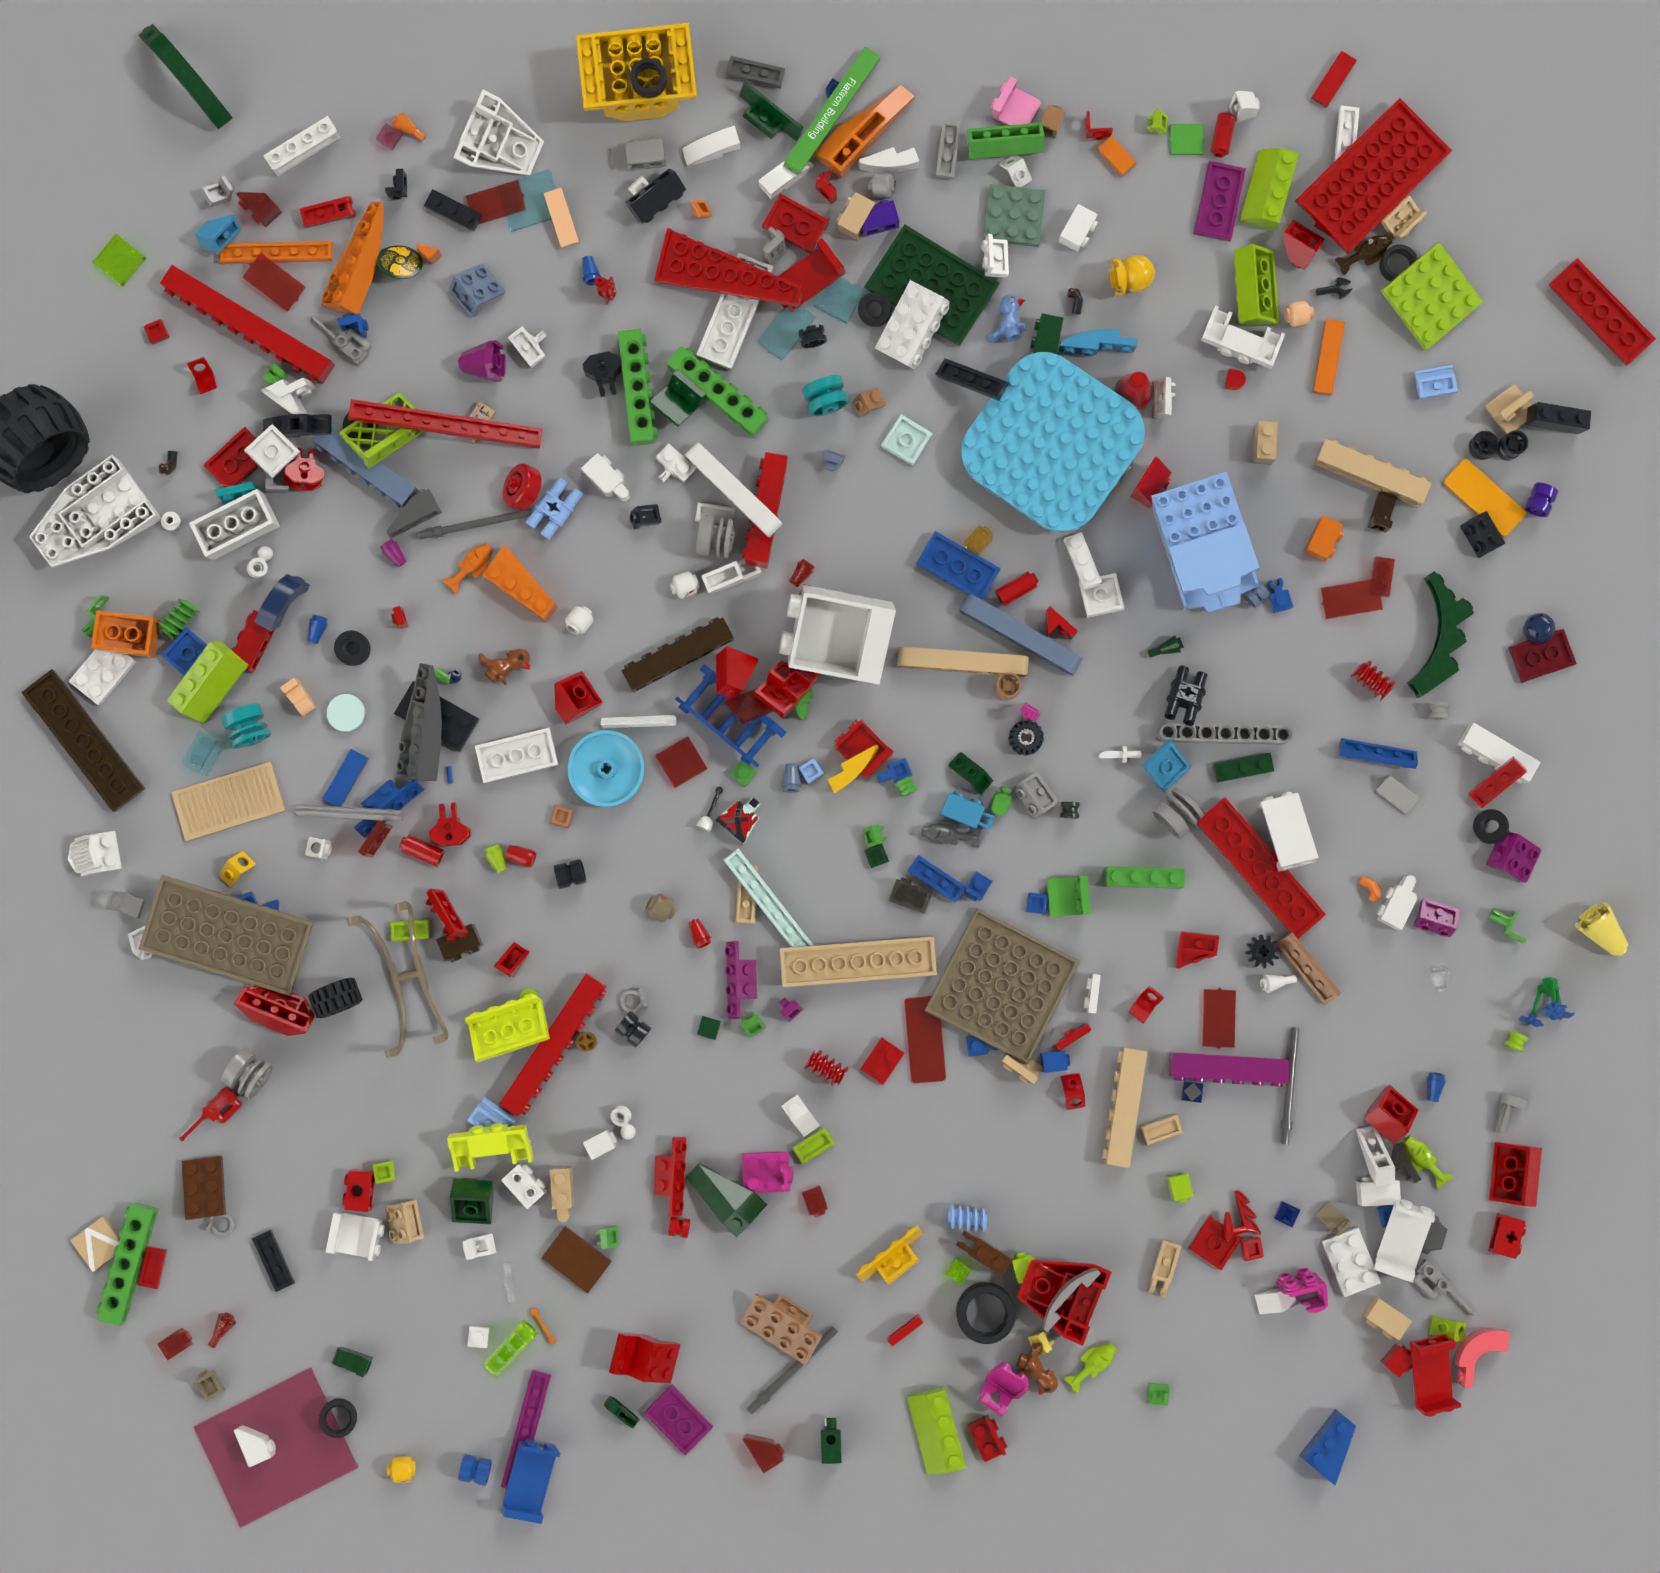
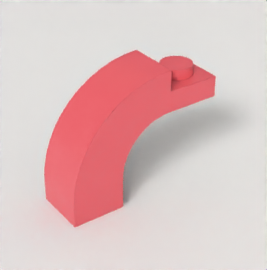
M1498 1328L1480 1329L1471 1333L1461 1342L1453 1361L1454 1364L1461 1366V1369H1458L1457 1379L1460 1385L1473 1388L1475 1363L1483 1353L1488 1351L1508 1352L1510 1332Z

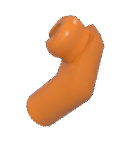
M1361 875L1358 884L1368 888L1370 892L1369 900L1377 902L1382 895L1378 883Z

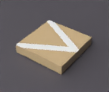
M103 1216L70 1241L92 1272H94L115 1257L113 1252L116 1245H119L120 1237L105 1216Z

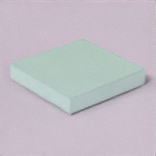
M901 414L881 444V447L913 466L933 433Z

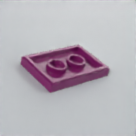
M673 1384L644 1412L684 1455L713 1428V1425Z

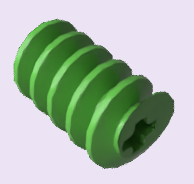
M178 599L180 606L173 604L175 612L168 610L170 617L163 615L165 623L157 622L160 629L173 640H175L173 634L180 635L178 628L185 629L183 622L190 624L188 617H196L193 611L200 612L186 599Z

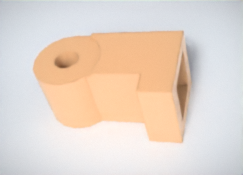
M293 678L280 687L303 717L316 708V705L298 679Z

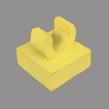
M1049 1331L1033 1333L1028 1336L1031 1346L1032 1343L1038 1342L1043 1345L1038 1355L1052 1350L1051 1346L1054 1344V1340L1048 1341L1046 1337L1050 1333Z

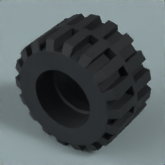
M345 978L314 990L308 995L316 1018H325L360 1004L363 1000L355 978Z

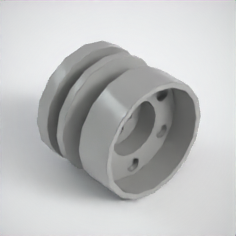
M702 514L698 529L696 553L709 556L712 548H716V556L720 557L721 551L724 549V558L729 559L735 543L736 530L734 519L729 518L728 524L725 526V517H722L719 525H715L714 516Z
M1175 787L1171 791L1173 796L1170 794L1166 796L1170 805L1161 801L1152 810V813L1172 835L1181 839L1190 830L1186 821L1195 825L1197 823L1195 818L1200 820L1204 814L1198 807V804L1188 794Z
M242 1048L226 1067L222 1074L221 1082L231 1089L240 1084L238 1094L245 1093L244 1097L251 1100L268 1081L273 1065L270 1063L265 1064L264 1059H260L254 1064L256 1054L247 1048Z

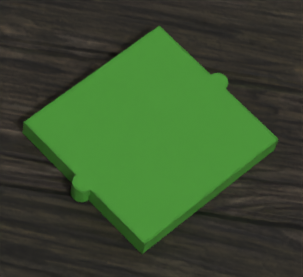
M1170 124V138L1168 141L1170 142L1171 155H1203L1205 137H1203V124Z

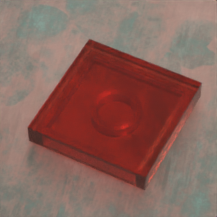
M689 736L655 755L674 788L707 770Z
M379 820L358 853L373 858L393 826L388 822Z

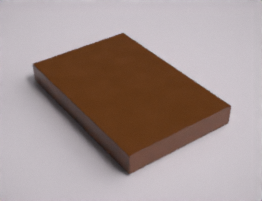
M567 1226L562 1229L542 1256L544 1261L587 1294L612 1262Z

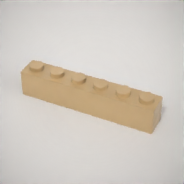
M1325 439L1313 464L1377 491L1396 496L1397 499L1419 508L1424 503L1432 484L1427 481V478L1409 474L1410 472L1403 468L1397 469L1387 461H1378L1374 459L1373 455L1359 453L1354 447L1340 445L1335 439Z
M1122 1047L1121 1051H1118L1117 1062H1119V1069L1115 1070L1114 1073L1116 1088L1112 1089L1111 1101L1114 1102L1113 1108L1109 1109L1108 1112L1110 1128H1106L1105 1140L1108 1141L1107 1147H1104L1102 1151V1159H1105V1164L1130 1168L1147 1051Z

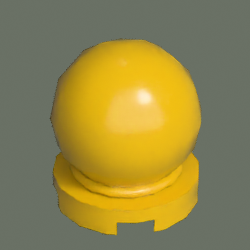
M1134 254L1126 257L1123 262L1120 258H1112L1109 261L1112 264V269H1109L1111 287L1116 288L1117 292L1114 293L1116 297L1124 296L1126 289L1131 292H1142L1152 285L1155 278V268L1147 257Z

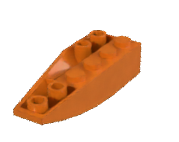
M902 85L898 86L837 127L816 150L813 156L842 179L914 100L915 96Z

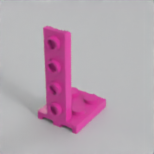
M789 1152L742 1154L744 1188H749L755 1193L790 1192V1184L793 1182V1167H789Z

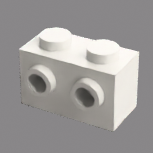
M520 1163L501 1181L526 1209H529L547 1192L545 1190L546 1185L541 1179L538 1178L536 1180L532 1175V1169L527 1164L523 1165Z

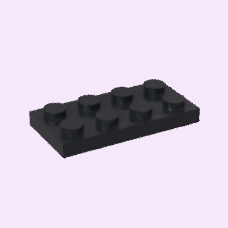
M414 681L393 713L406 720L415 684ZM439 696L442 721L441 741L461 752L480 719Z

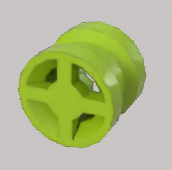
M1510 1030V1037L1505 1041L1504 1045L1523 1053L1524 1043L1528 1042L1529 1038Z

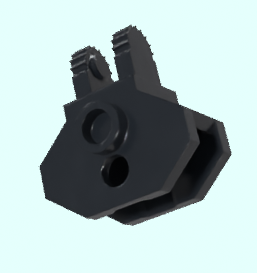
M609 351L590 355L583 363L586 377L596 381L601 397H605L603 384L610 383L612 395L617 394L614 382H616L615 378L622 371L620 357Z

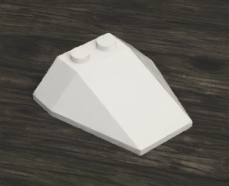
M482 90L464 128L453 158L470 167L530 176L544 141L499 97Z

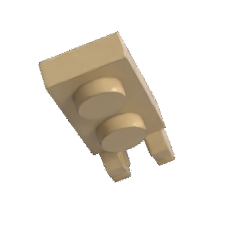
M1162 1239L1152 1271L1148 1293L1153 1294L1157 1280H1161L1164 1282L1160 1289V1297H1165L1169 1283L1171 1284L1182 1245Z

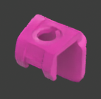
M1301 1268L1297 1270L1298 1273L1294 1276H1290V1273L1279 1275L1276 1285L1283 1294L1289 1295V1297L1316 1291L1317 1296L1300 1300L1302 1305L1309 1306L1306 1307L1307 1312L1318 1313L1328 1307L1327 1285L1316 1272H1311L1308 1268Z
M1005 1362L995 1366L987 1373L978 1398L980 1403L993 1410L999 1416H1003L1009 1410L1008 1405L1013 1398L1019 1399L1029 1388L1027 1376L1020 1373L1018 1375L1014 1374L1011 1371L1012 1367ZM999 1393L998 1404L991 1400L990 1394Z

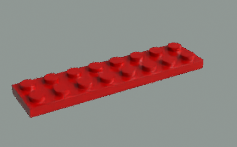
M1226 797L1207 811L1200 820H1197L1196 824L1289 933L1293 932L1297 939L1326 915L1288 869L1278 872L1276 866L1278 858Z

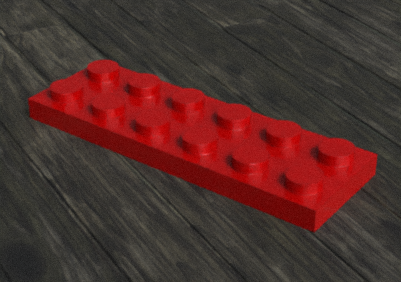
M1578 258L1548 284L1626 366L1656 340Z

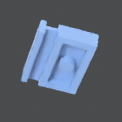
M1453 365L1415 371L1414 376L1416 378L1415 382L1419 399L1457 393L1458 388L1452 369Z
M485 1097L467 1118V1121L472 1125H482L483 1127L491 1126L495 1123L508 1124V1127H510L516 1120Z

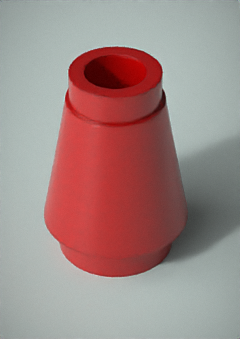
M699 918L688 923L693 945H696L697 949L711 943V936Z

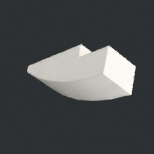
M732 126L700 138L682 148L687 167L723 157L724 153L741 148L736 128Z
M892 147L859 159V169L873 173H900L919 168V158L915 148L896 153L895 148Z
M809 161L799 175L784 165L783 162L759 180V186L770 199H773L783 189L786 191L809 172L814 165Z
M745 559L701 575L708 593H713L749 581L763 574L760 567L745 565Z

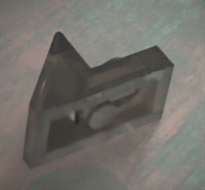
M1400 1144L1394 1145L1390 1158L1395 1166V1172L1402 1168L1401 1173L1406 1181L1409 1180L1412 1183H1417L1422 1180L1403 1146Z

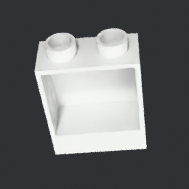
M802 585L801 595H790L787 617L796 619L793 633L786 631L782 633L779 654L788 655L789 668L880 684L896 612L894 604L889 601Z

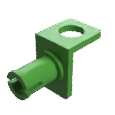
M99 595L86 610L92 618L82 629L86 636L93 637L96 610L99 611L109 599V596Z
M1493 908L1488 919L1504 926L1503 935L1521 944L1526 943L1527 939L1509 931L1519 910L1516 909L1509 916Z

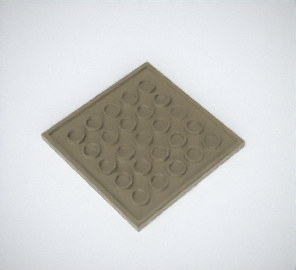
M976 908L924 1011L1028 1065L1080 961Z

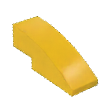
M877 745L841 763L844 771L828 779L834 793L849 785L861 774L874 758L878 750Z

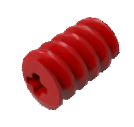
M1371 661L1363 662L1351 674V677L1358 675L1357 682L1364 680L1362 687L1370 685L1368 692L1375 690L1374 697L1381 695V701L1392 690L1395 682L1387 683L1389 680L1388 676L1381 678L1383 671L1376 673L1377 666L1370 668Z
M814 1050L804 1069H808L811 1066L812 1074L818 1071V1078L825 1075V1082L832 1079L831 1086L836 1083L839 1085L848 1071V1067L846 1066L841 1070L842 1063H838L835 1066L834 1058L828 1062V1054L821 1057L822 1051L819 1050L815 1053Z

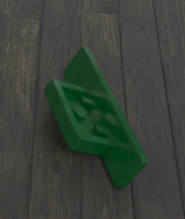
M745 82L739 97L751 106L744 111L742 117L770 139L775 137L780 131H784L797 141L803 126Z

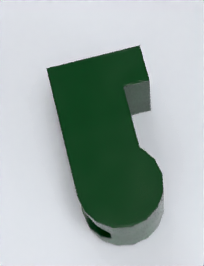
M338 1347L332 1363L364 1377L368 1373L373 1357L345 1347Z

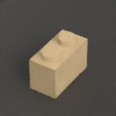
M855 192L853 197L850 196L845 204L847 208L844 213L841 212L836 223H838V231L857 241L862 233V227L875 207V202Z
M1258 421L1255 425L1254 464L1272 465L1276 460L1278 422Z
M1376 1296L1373 1297L1362 1316L1367 1318L1365 1321L1374 1329L1377 1326L1383 1329L1382 1334L1390 1340L1396 1338L1400 1341L1412 1320Z

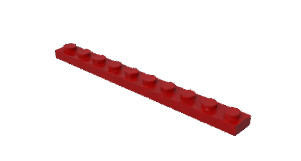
M351 399L348 420L538 449H540L542 428L354 399Z

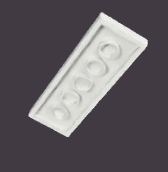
M738 253L737 258L748 264L751 263L764 271L767 270L772 273L774 269L772 265ZM721 294L696 356L732 371L760 300Z

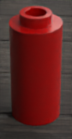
M1221 112L1217 116L1210 150L1215 157L1223 158L1229 154L1236 122L1234 114Z
M1027 571L996 589V596L1005 607L1036 589L1038 579L1034 573L1030 574Z
M411 835L403 837L399 845L402 853L434 867L439 866L445 852L444 849Z

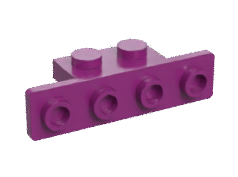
M730 941L726 942L725 955L727 957V966L725 968L727 975L726 994L728 997L726 1012L728 1019H740V999H757L756 960H739V942Z

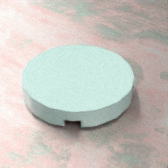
M351 694L336 696L328 705V721L339 731L352 732L357 730L365 720L366 709L363 702Z

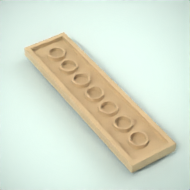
M934 936L779 948L782 987L937 975Z

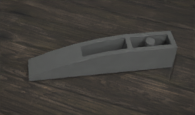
M420 663L399 744L400 753L397 763V774L418 781H437L442 731L439 691L433 665Z

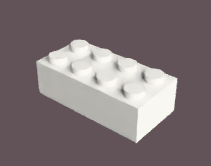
M258 489L189 523L205 557L211 560H215L280 527L265 494Z

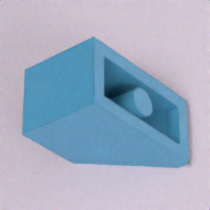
M231 214L205 222L195 233V236L201 248L219 254L240 232L241 228L235 215Z

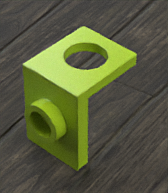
M1433 1315L1429 1334L1433 1336L1447 1334L1455 1342H1463L1467 1322L1454 1321Z

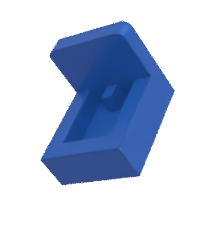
M345 314L342 318L337 319L342 331L359 328L360 334L363 337H367L368 323L360 314Z

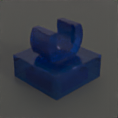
M1281 1201L1274 1219L1293 1228L1300 1209Z

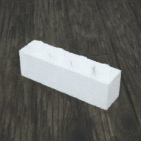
M1476 723L1468 725L1458 742V745L1462 747V751L1468 754L1473 753L1478 756V760L1482 763H1490L1495 766V770L1514 756L1527 769V773L1515 781L1518 784L1530 782L1541 763Z

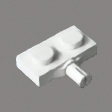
M522 326L508 337L509 341L531 368L546 358V355L539 346V342L547 337L543 330L533 337Z
M669 443L656 456V459L665 468V471L658 477L663 483L670 475L677 477L685 483L697 471V468Z

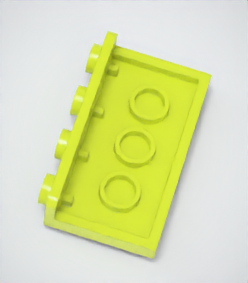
M527 994L519 1000H509L501 1006H491L483 1012H473L470 1016L464 1018L465 1023L469 1025L474 1057L478 1063L550 1039L542 999L534 994Z

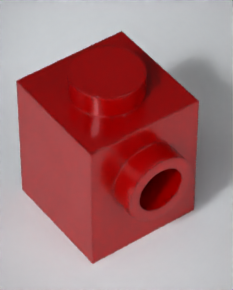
M1394 1344L1380 1362L1400 1378L1403 1373L1409 1372L1412 1368L1411 1351L1404 1345L1400 1347Z

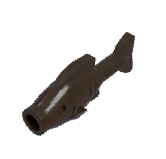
M1389 234L1370 237L1362 245L1354 248L1357 252L1356 254L1347 259L1337 257L1335 260L1340 266L1342 274L1346 275L1350 265L1359 260H1364L1366 266L1377 262L1388 246L1393 243Z

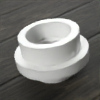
M166 512L161 518V524L166 530L173 531L180 526L181 519L175 512ZM169 518H173V522L171 524H168L167 522Z

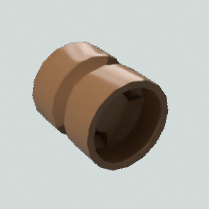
M1011 672L1002 674L995 684V693L1003 700L1015 698L1021 689L1020 678Z

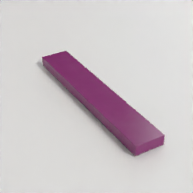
M532 1370L504 1472L502 1488H507L519 1441L525 1442L526 1439L534 1440L552 1374Z

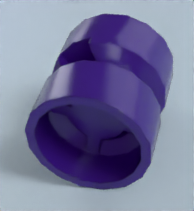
M1537 482L1531 491L1532 497L1528 498L1524 508L1535 516L1548 517L1552 509L1550 503L1555 502L1558 490L1549 484Z

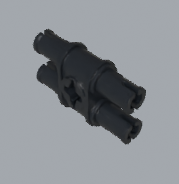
M1180 665L1175 679L1170 684L1171 689L1166 698L1168 705L1164 717L1169 720H1175L1178 708L1182 707L1186 709L1183 724L1193 726L1197 712L1202 709L1201 703L1203 696L1206 694L1204 687L1208 675L1205 672L1199 671L1196 674L1194 684L1187 683L1189 668Z

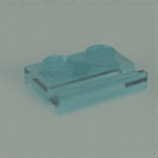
M200 729L181 763L208 776L226 742Z

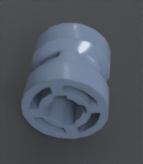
M1258 582L1257 588L1243 594V598L1253 608L1258 607L1262 599L1265 600L1270 596L1269 591L1260 582Z

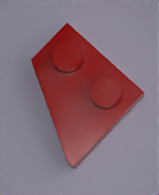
M1180 931L1175 968L1180 969L1185 965L1217 956L1220 936Z

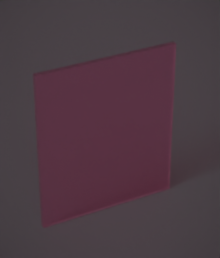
M312 1368L194 1426V1430L200 1439L240 1528L358 1468L345 1438L329 1437L320 1428L319 1414L328 1402ZM328 1411L326 1416L328 1426L331 1429L340 1430L332 1411ZM244 1425L268 1435L275 1443L276 1454L263 1462L248 1467L234 1430Z

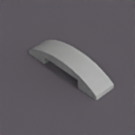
M1096 1268L1076 1275L1056 1293L1044 1316L1042 1327L1046 1332L1061 1318L1055 1311L1081 1283L1088 1288L1101 1274Z

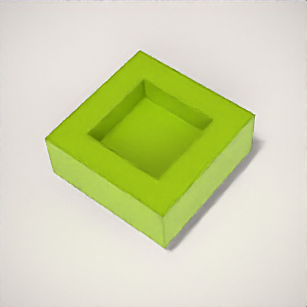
M393 1160L372 1165L376 1184L396 1180Z

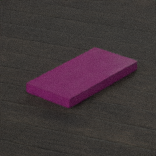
M1209 161L1194 234L1231 241L1246 168Z

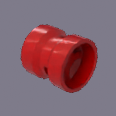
M671 1216L668 1236L680 1235L682 1238L688 1239L691 1219L684 1218L681 1220Z

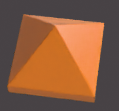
M705 200L691 201L695 217L705 218L713 216Z

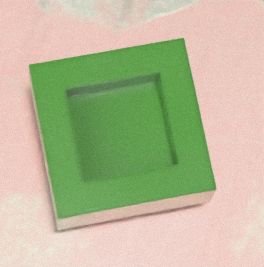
M743 761L731 772V775L743 786H746L757 774L755 769Z

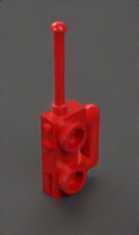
M225 1086L212 1100L207 1102L206 1106L202 1107L203 1114L201 1118L180 1136L179 1140L184 1141L207 1117L213 1122L217 1120L221 1124L225 1123L242 1106L241 1101L237 1099L238 1094L228 1086ZM227 1103L232 1104L223 1114H221L220 1110Z

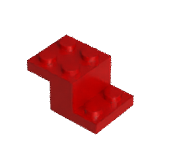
M618 1333L609 1373L629 1375L642 1382L671 1383L681 1344L663 1342L644 1334Z

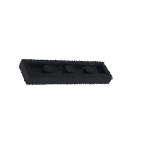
M944 358L935 373L938 378L1000 401L1008 387V383L1002 379Z

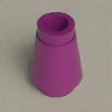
M390 539L380 547L381 553L398 568L407 562L397 541Z

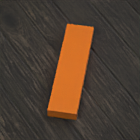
M1328 318L1325 320L1313 393L1329 396L1333 394L1345 326L1344 321Z

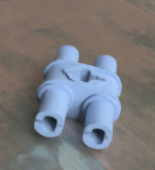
M560 477L550 490L545 491L538 504L534 505L535 510L525 522L532 529H535L542 518L548 516L550 521L540 533L548 540L551 539L559 527L564 526V522L571 513H574L575 505L583 496L579 490L574 488L565 501L559 500L560 494L568 485ZM549 505H550L551 507H552V506H553V507H557L560 512L555 511V510L552 511V510L550 509Z

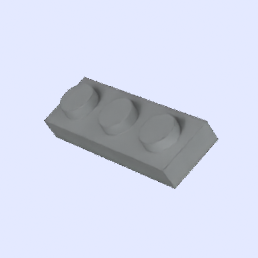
M943 121L935 175L937 178L954 180L961 123Z

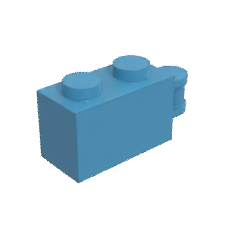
M956 791L953 794H948L940 816L975 830L977 826L991 829L995 817L983 812L985 807L981 806L982 802L976 799H971V801L964 799L965 795ZM981 816L987 817L985 823L979 822Z

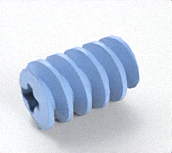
M950 1204L946 1227L950 1223L951 1228L954 1229L955 1225L958 1224L959 1230H962L963 1226L966 1225L967 1231H969L971 1226H974L975 1232L981 1227L982 1232L985 1233L988 1212L985 1214V1209L981 1208L978 1213L976 1207H973L970 1212L969 1206H965L962 1211L961 1205H957L954 1210L953 1204Z

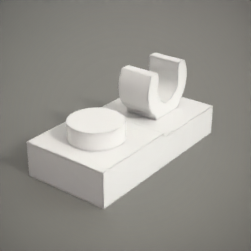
M1163 377L1154 381L1153 418L1160 419L1171 415L1172 397L1175 396V393H1171V388L1175 387L1176 384L1171 382L1170 377Z

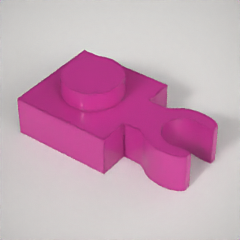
M1026 702L1020 709L1023 712L1022 716L1031 721L1033 719L1036 721L1041 714L1039 710Z

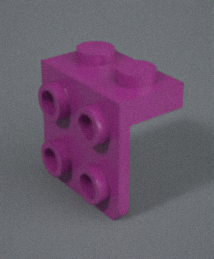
M1508 832L1502 841L1495 843L1486 865L1503 870L1519 881L1526 883L1539 858L1541 849L1520 834Z

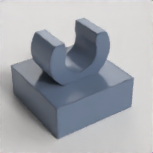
M826 450L823 459L829 460L826 469L834 471L837 463H843L845 455Z

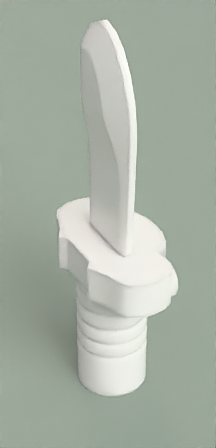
M1122 746V751H1104L1100 753L1099 758H1122V763H1127V758H1141V751H1127V746Z

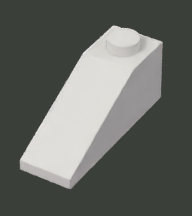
M1373 1126L1356 1129L1360 1146L1375 1186L1380 1187L1394 1184L1395 1166L1378 1130Z

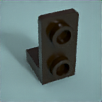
M1381 491L1378 492L1368 528L1384 533L1391 529L1393 521L1390 519L1397 499L1396 496Z

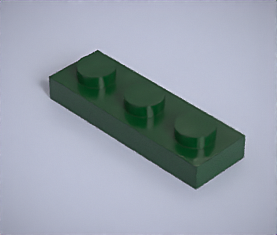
M1271 752L1213 764L1217 783L1275 771Z

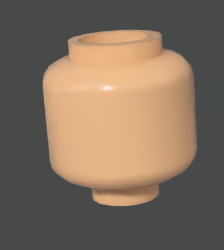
M1307 301L1291 302L1284 311L1285 321L1292 327L1308 325L1311 318L1314 317V309L1312 306H1309Z

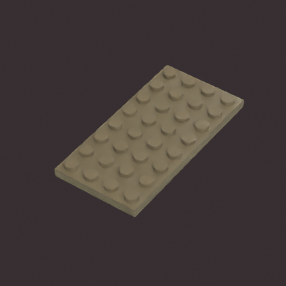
M162 875L139 950L290 996L314 922Z

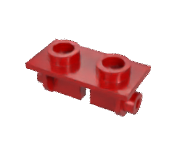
M610 276L609 280L597 277L594 283L597 287L598 295L603 297L606 305H608L609 301H613L617 293L613 277Z

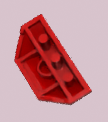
M260 986L243 987L234 1002V1005L252 1022L286 1036L306 1034L315 1019L306 998L292 992L289 996Z

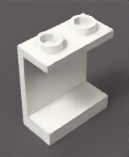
M339 1211L333 1213L326 1253L334 1254L340 1252L366 1257L368 1261H373L376 1259V1256H379L381 1251V1245L378 1244L380 1237H383L385 1225H382L383 1220Z

